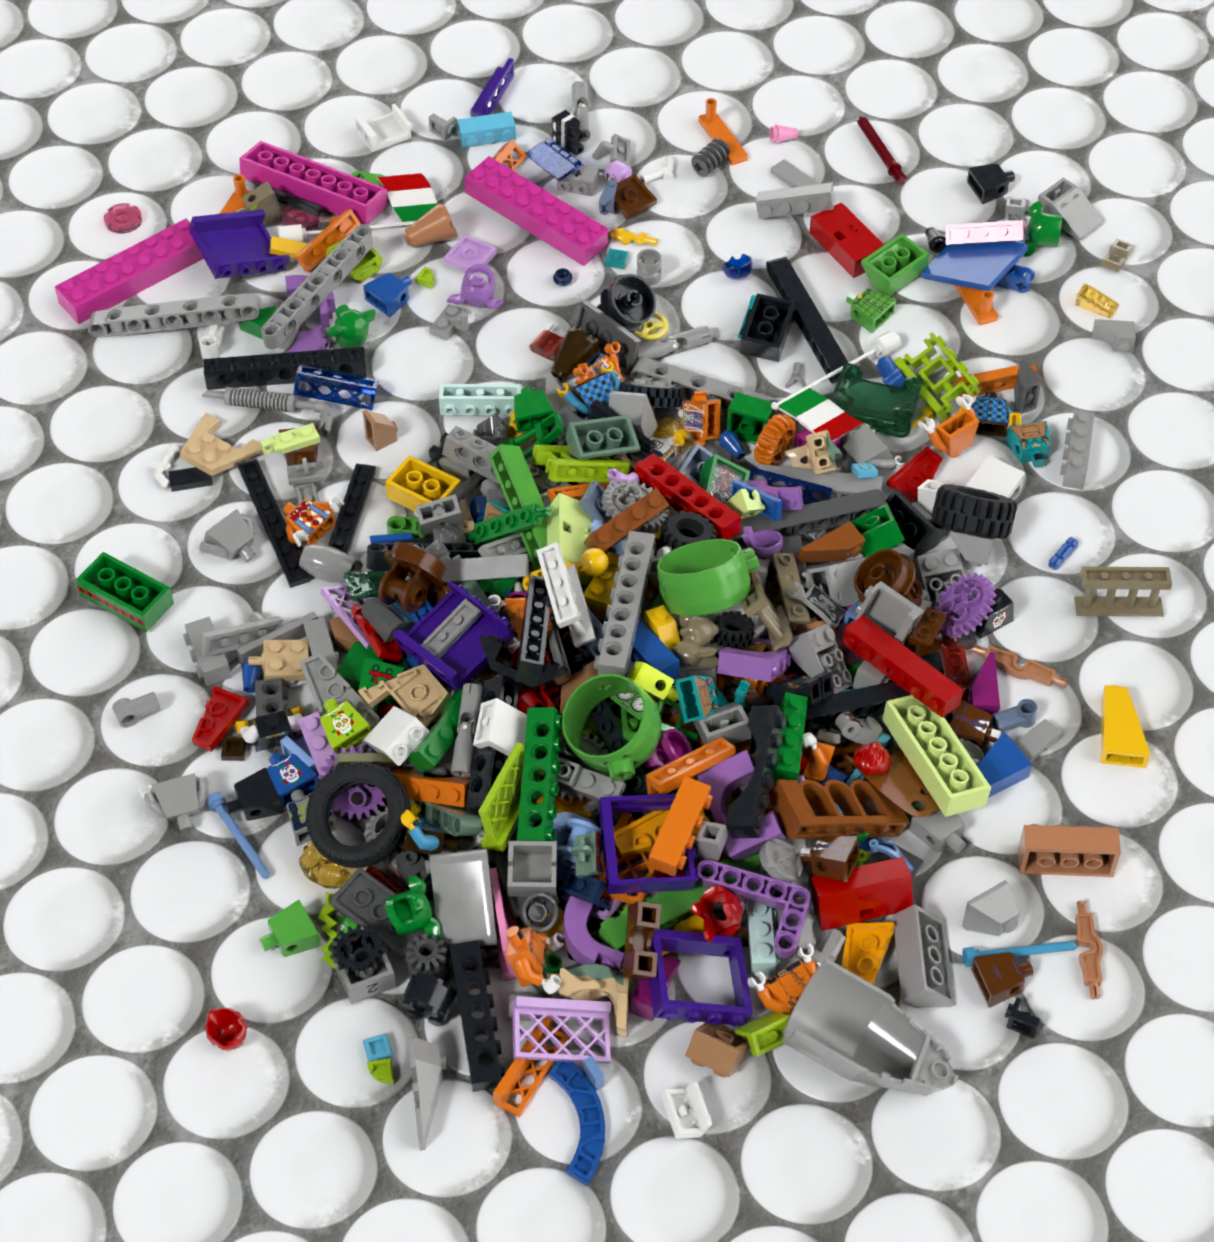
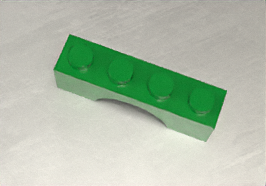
M463 689L452 695L442 708L444 712L439 721L407 757L420 772L423 773L435 767L457 738Z
M785 692L779 709L786 717V727L783 728L781 735L782 746L777 754L778 765L774 768V783L780 779L796 780L799 775L808 697Z

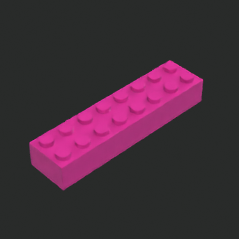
M259 141L239 158L240 174L245 179L260 185L268 181L272 188L320 205L322 209L337 215H341L346 209H351L362 225H368L387 208V188L266 142Z
M490 156L465 176L464 193L583 266L607 245L608 228Z
M185 218L54 286L58 303L78 324L89 320L93 312L108 310L201 261L204 258L189 232L191 222Z

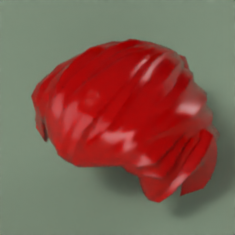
M877 741L865 744L857 749L854 754L853 763L865 775H886L892 765V760L888 751Z
M231 1008L211 1009L205 1026L206 1037L213 1046L216 1045L221 1050H235L243 1045L247 1036L248 1024L239 1011Z

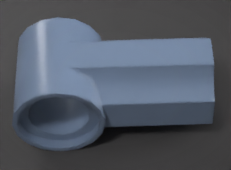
M1023 699L1015 707L992 714L994 728L1004 732L1019 726L1024 728L1032 727L1036 722L1037 704L1031 699Z

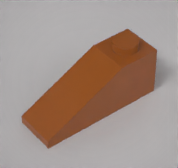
M849 521L802 547L796 561L798 563L843 561L851 556L855 558L863 551L862 547L866 540Z

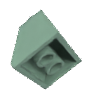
M629 415L571 422L568 425L565 438L571 455L578 459L640 451Z

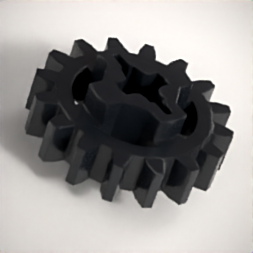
M357 924L356 930L348 926L347 933L340 931V939L334 938V946L331 947L333 962L337 963L338 970L345 968L347 975L351 971H355L356 976H359L360 971H364L367 975L368 968L370 967L376 970V962L382 963V955L385 954L383 939L378 937V931L375 930L371 933L370 926L362 930L360 924Z

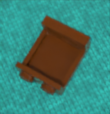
M927 607L909 637L908 649L919 657L939 652L943 641L936 639V636L943 626L947 614Z

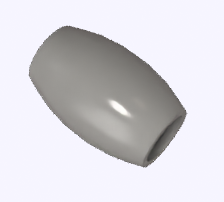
M307 544L301 554L299 566L318 579L332 583H348L353 576L356 561L339 549L321 544Z

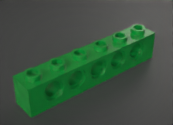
M555 707L527 709L517 841L555 840L553 820L557 816L555 796L559 792L558 783L556 782L557 773L560 772L558 753L562 749L560 737L562 715ZM549 730L546 736L541 737L544 731ZM547 752V755L540 759L541 754ZM545 774V778L538 782L539 777ZM540 797H544L540 804H536ZM542 819L541 824L538 827H534L535 823Z

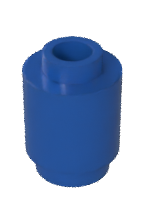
M484 496L474 497L469 505L474 523L484 520L487 498Z

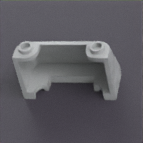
M487 848L429 855L430 860H425L426 874H431L435 915L440 925L442 937L440 940L444 941L445 948L449 950L452 944L479 940L480 947L497 945Z

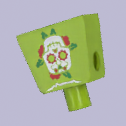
M331 698L323 704L327 713L321 716L320 721L330 746L337 754L341 753L342 747L346 751L349 750L351 745L354 747L372 731L368 722L348 701L338 705L336 700Z

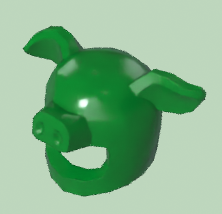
M1041 201L1033 203L1028 210L1031 218L1027 227L1028 238L1025 240V244H1028V251L1024 254L1026 257L1033 255L1037 245L1057 247L1059 243L1062 216L1042 213L1043 206Z
M347 305L339 306L335 310L337 316L335 325L328 330L329 337H335L338 345L343 348L362 346L367 340L369 322L374 321L376 310L371 309L360 313L358 310L349 309Z
M411 875L408 879L410 891L402 892L386 899L387 916L398 936L408 935L424 929L430 939L433 935H436L437 940H440L442 937L439 922L432 917L429 901L424 894L426 884L419 877Z

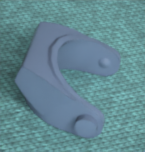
M615 180L608 182L600 196L599 211L602 215L615 213L614 199L617 189V182Z

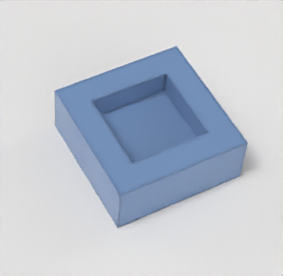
M592 1056L584 1059L583 1072L597 1091L604 1087V1074Z

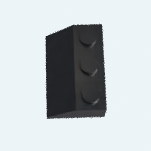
M895 488L886 499L905 539L902 543L915 551L914 559L935 548L948 532L943 526L936 524L931 514L908 492Z

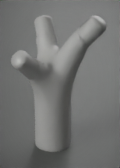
M800 362L794 363L791 378L785 385L786 388H789L794 381H798L802 387L805 386L801 377L802 365Z

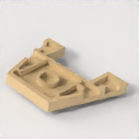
M208 413L204 414L180 451V458L210 476L233 468L235 463L242 460L250 461V458L257 454L265 455L261 443L254 439L242 448L237 449L212 435L214 431L221 427V422Z
M424 664L399 673L396 678L384 682L382 680L376 686L368 689L364 687L358 690L370 708L374 707L388 695H391L405 712L416 717L426 728L429 727L451 698L449 693Z

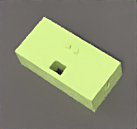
M559 493L549 505L552 509L550 511L552 514L547 516V546L557 542L561 548L565 564L568 562L573 564L580 561L582 554L588 550L584 541L592 533L591 523L593 520L579 505V500ZM586 573L579 575L580 584L585 586L593 576Z

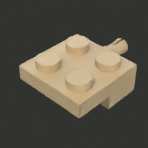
M263 640L262 656H248V666L261 665L264 680L281 678L283 686L287 685V681H307L299 661L309 657L308 640Z

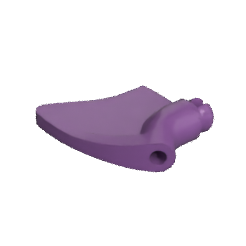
M316 325L312 331L298 332L295 343L286 353L327 350L330 346V341L325 339V327L323 325L321 327Z

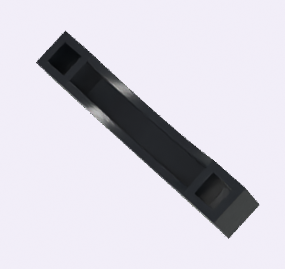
M778 705L751 707L747 726L756 742L757 760L753 776L747 787L729 806L725 825L732 838H760L761 830L765 826L764 815L766 808L769 807V792L774 784V768L778 765L777 754L782 746L781 735L783 728L786 727V717L782 714Z

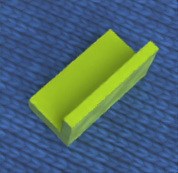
M771 1012L736 1029L735 1033L736 1035L747 1037L752 1056L758 1057L784 1044L782 1043V1035L790 1015Z

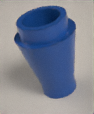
M726 430L718 438L720 446L737 460L742 459L747 454L736 432Z
M246 659L241 666L243 691L254 693L255 681L260 679L263 669L261 665L248 666V659Z

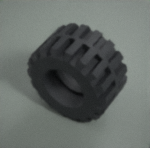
M685 511L674 512L668 515L663 522L658 540V549L669 546L672 550L694 542L715 539L716 530L714 525L709 523V520L703 518L700 514Z

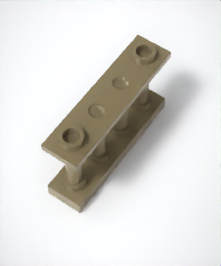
M773 553L772 558L776 574L773 581H766L764 594L775 608L780 604L784 606L792 635L795 637L794 632L797 625L810 624L811 621L807 605L803 601L791 598L788 595L789 589L798 593V589L794 587V584L796 582L801 584L794 553Z
M1081 567L1082 588L1086 590L1084 596L1074 597L1076 616L1163 617L1162 600L1159 597L1160 590H1171L1172 580L1169 567ZM1095 589H1108L1106 596H1093ZM1129 589L1128 597H1115L1116 590ZM1138 590H1151L1150 596L1137 597Z
M757 571L749 573L750 592L741 601L743 610L749 618L753 615L759 616L767 627L774 651L784 649L793 640L785 608L782 604L776 608L772 605L764 594L759 573Z

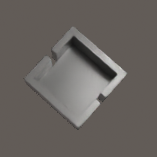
M509 841L508 896H529L534 893H546L550 897H556L557 841Z

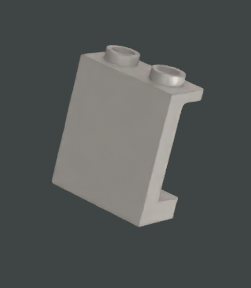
M881 581L874 587L872 585L869 586L864 593L865 601L861 602L855 611L857 613L855 620L865 616L901 644L905 645L924 610Z

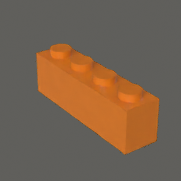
M684 776L649 855L648 867L674 877L678 869H683L687 856H684L687 849H692L696 838L693 835L695 829L700 830L705 817L702 815L704 808L709 809L713 800V796L710 795V785Z

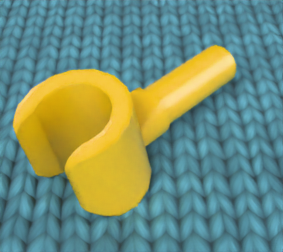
M930 406L924 407L921 410L922 416L909 424L911 429L917 426L919 421L927 422L925 417L934 419L933 410Z

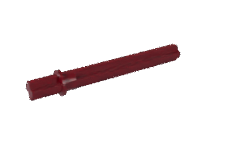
M863 116L859 117V120H857L858 126L888 169V174L893 176L897 184H904L907 177L902 171V166L895 161L868 119Z

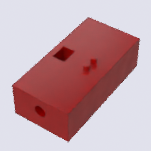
M842 202L834 205L833 210L821 211L810 218L809 233L853 278L866 273L861 261L884 246Z
M903 857L854 867L848 882L820 876L811 877L814 914L821 931L893 915L913 905L912 875Z

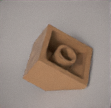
M705 1022L695 1029L685 1056L690 1058L691 1062L695 1065L706 1066L712 1069L713 1073L720 1077H730L738 1070L750 1047L747 1037L736 1035L734 1030L722 1024L711 1025Z

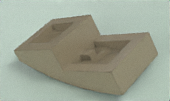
M1116 239L1111 244L1109 252L1102 259L1100 266L1119 272L1130 256L1134 245Z

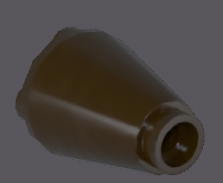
M573 325L565 334L551 367V374L557 377L559 382L569 379L574 375L573 370L578 368V364H589L600 354L599 340L592 335L588 336L579 326Z

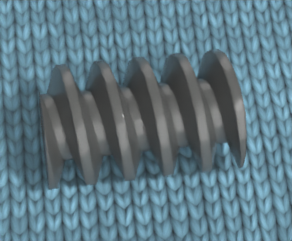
M720 138L713 139L711 143H708L706 147L693 156L691 163L694 171L699 176L706 177L708 173H711L713 169H716L718 165L727 159V155L730 153L728 145Z

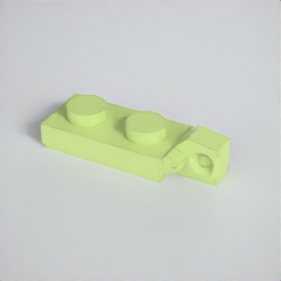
M311 423L261 441V447L265 455L273 452H280L282 455L320 443V436L314 424Z

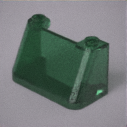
M845 362L834 389L832 402L848 415L863 422V424L870 425L871 430L875 429V433L905 438L910 434L924 379L908 377L904 379L902 387L863 379V370L858 365Z

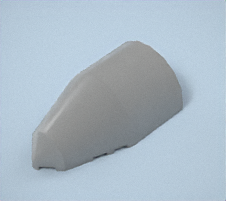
M827 958L812 975L801 993L782 1035V1043L849 1081L927 1096L953 1086L958 1080V1074H954L949 1060L951 1057L948 1050L925 1028L922 1030L911 1020L913 1016L908 1011L904 1013L894 1003L896 1000L890 994Z

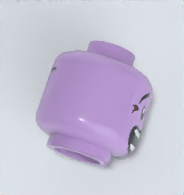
M614 161L607 165L604 175L607 182L615 180L618 183L631 176L632 169L627 164Z

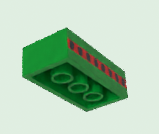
M102 552L76 579L81 597L145 632L174 604L170 587L105 552Z

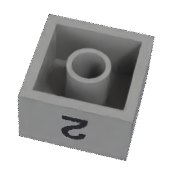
M386 953L382 955V963L376 962V970L371 967L368 968L367 975L364 971H360L359 976L355 975V971H351L347 975L345 968L338 970L337 963H334L351 1004L396 987L395 974Z

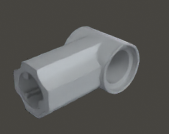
M155 692L132 700L121 698L112 706L120 726L124 728L135 725L139 718L161 710Z
M828 929L818 948L814 949L811 959H814L817 969L825 958L837 963V957L846 940V937L840 931Z

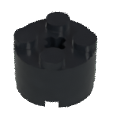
M418 973L417 977L412 974L401 999V1005L407 1010L406 1015L408 1017L419 1020L421 1016L427 1018L428 1022L432 1025L442 1026V1023L447 1019L457 991L451 985L449 988L443 986L444 981L435 976Z

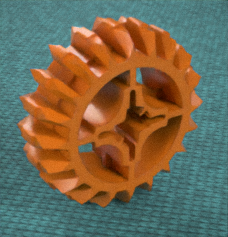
M778 413L768 420L759 437H757L758 440L754 449L756 462L763 465L778 466L779 462L786 458L784 451L790 450L797 433V424H795L792 418Z

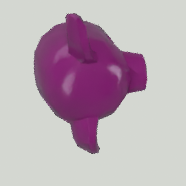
M675 728L668 729L661 733L655 751L643 765L654 771L692 752L690 743L681 731Z

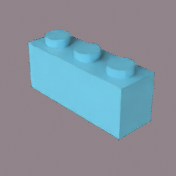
M512 111L457 119L458 134L462 148L505 142L512 139L516 140V125Z

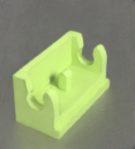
M740 489L724 503L740 515L741 519L757 516L766 509L765 505H762L756 490L752 491L754 500L749 498V493L746 489Z

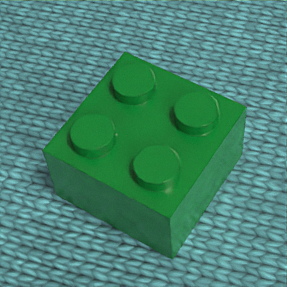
M736 392L728 408L727 430L736 432L740 441L755 445L764 425L774 416L775 410L771 407L773 402Z
M888 503L850 521L866 540L862 547L865 557L879 550L895 548L905 541Z

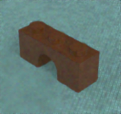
M637 901L628 905L623 978L640 981L656 978L658 953L652 952L651 943L654 932L660 928L661 904Z

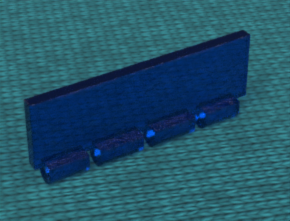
M546 138L525 153L529 159L559 182L581 166L580 160L550 138Z

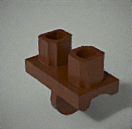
M848 741L843 744V747L835 748L829 765L838 770L844 769L846 774L852 773V767L855 766L847 757L854 758L855 751L863 746V744Z

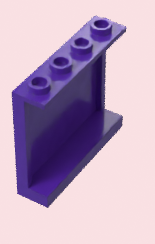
M263 209L192 217L189 232L215 279L286 271L290 256H279L269 253L271 236L263 224L266 215Z
M449 581L450 593L406 634L398 629L392 635L402 650L419 663L424 664L427 669L453 689L459 691L464 684L488 663L480 641L481 635L488 637L489 634L502 639L501 641L505 642V645L515 635L511 629L512 624L506 617H499L492 607H485L477 596H470L462 585L459 584L457 586ZM466 598L480 609L483 614L438 659L421 644Z

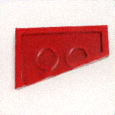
M927 446L887 480L886 485L892 490L896 488L908 492L918 502V487L928 479L933 480L943 458Z
M353 604L351 612L377 657L386 661L400 662L402 651L396 640L386 643L361 613L363 606Z
M214 685L211 690L212 696L210 701H207L205 705L206 711L204 716L200 718L192 737L195 746L210 752L214 750L235 724V721L250 706L248 698Z

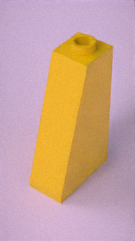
M1105 685L1101 697L1100 763L1146 768L1150 751L1128 688L1117 685Z

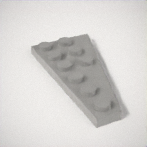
M320 653L299 661L320 716L327 713L323 704L327 700L334 698L338 705L348 701L368 722L372 730L381 721L380 717ZM364 740L354 746V750L358 751L361 745L364 753L371 748Z

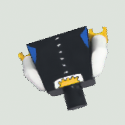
M302 705L296 708H289L291 716L283 710L256 717L250 727L248 719L235 721L237 734H241L247 743H254L256 752L281 746L280 740L286 736L295 742L298 740L296 732L301 731L297 720L305 717Z

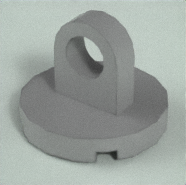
M771 839L760 848L759 856L762 866L759 874L792 883L802 874V860L799 856L796 857L793 853L795 850L790 844L780 839Z

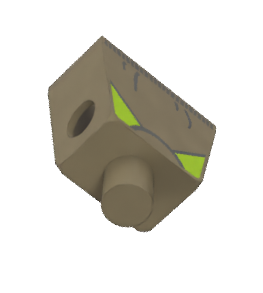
M268 181L242 197L245 207L235 211L263 209L266 214L263 224L284 218Z

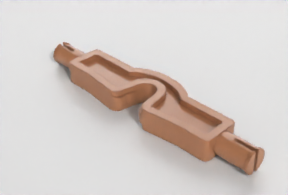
M976 644L973 646L972 653L983 656L984 662L990 652H995L996 666L1002 668L1014 678L1022 680L1031 679L1046 686H1051L1053 683L1065 688L1068 679L1055 675L1056 670L1030 659L1024 666L1019 667L1016 665L1018 661L1016 653L989 646L988 649Z
M1080 900L1076 903L1078 913L1075 916L1076 944L1080 947L1090 948L1092 951L1080 953L1079 963L1084 985L1089 986L1090 998L1094 999L1095 997V999H1099L1101 997L1099 986L1102 982L1100 961L1103 954V945L1095 933L1093 915L1087 912V902L1084 900L1081 902Z

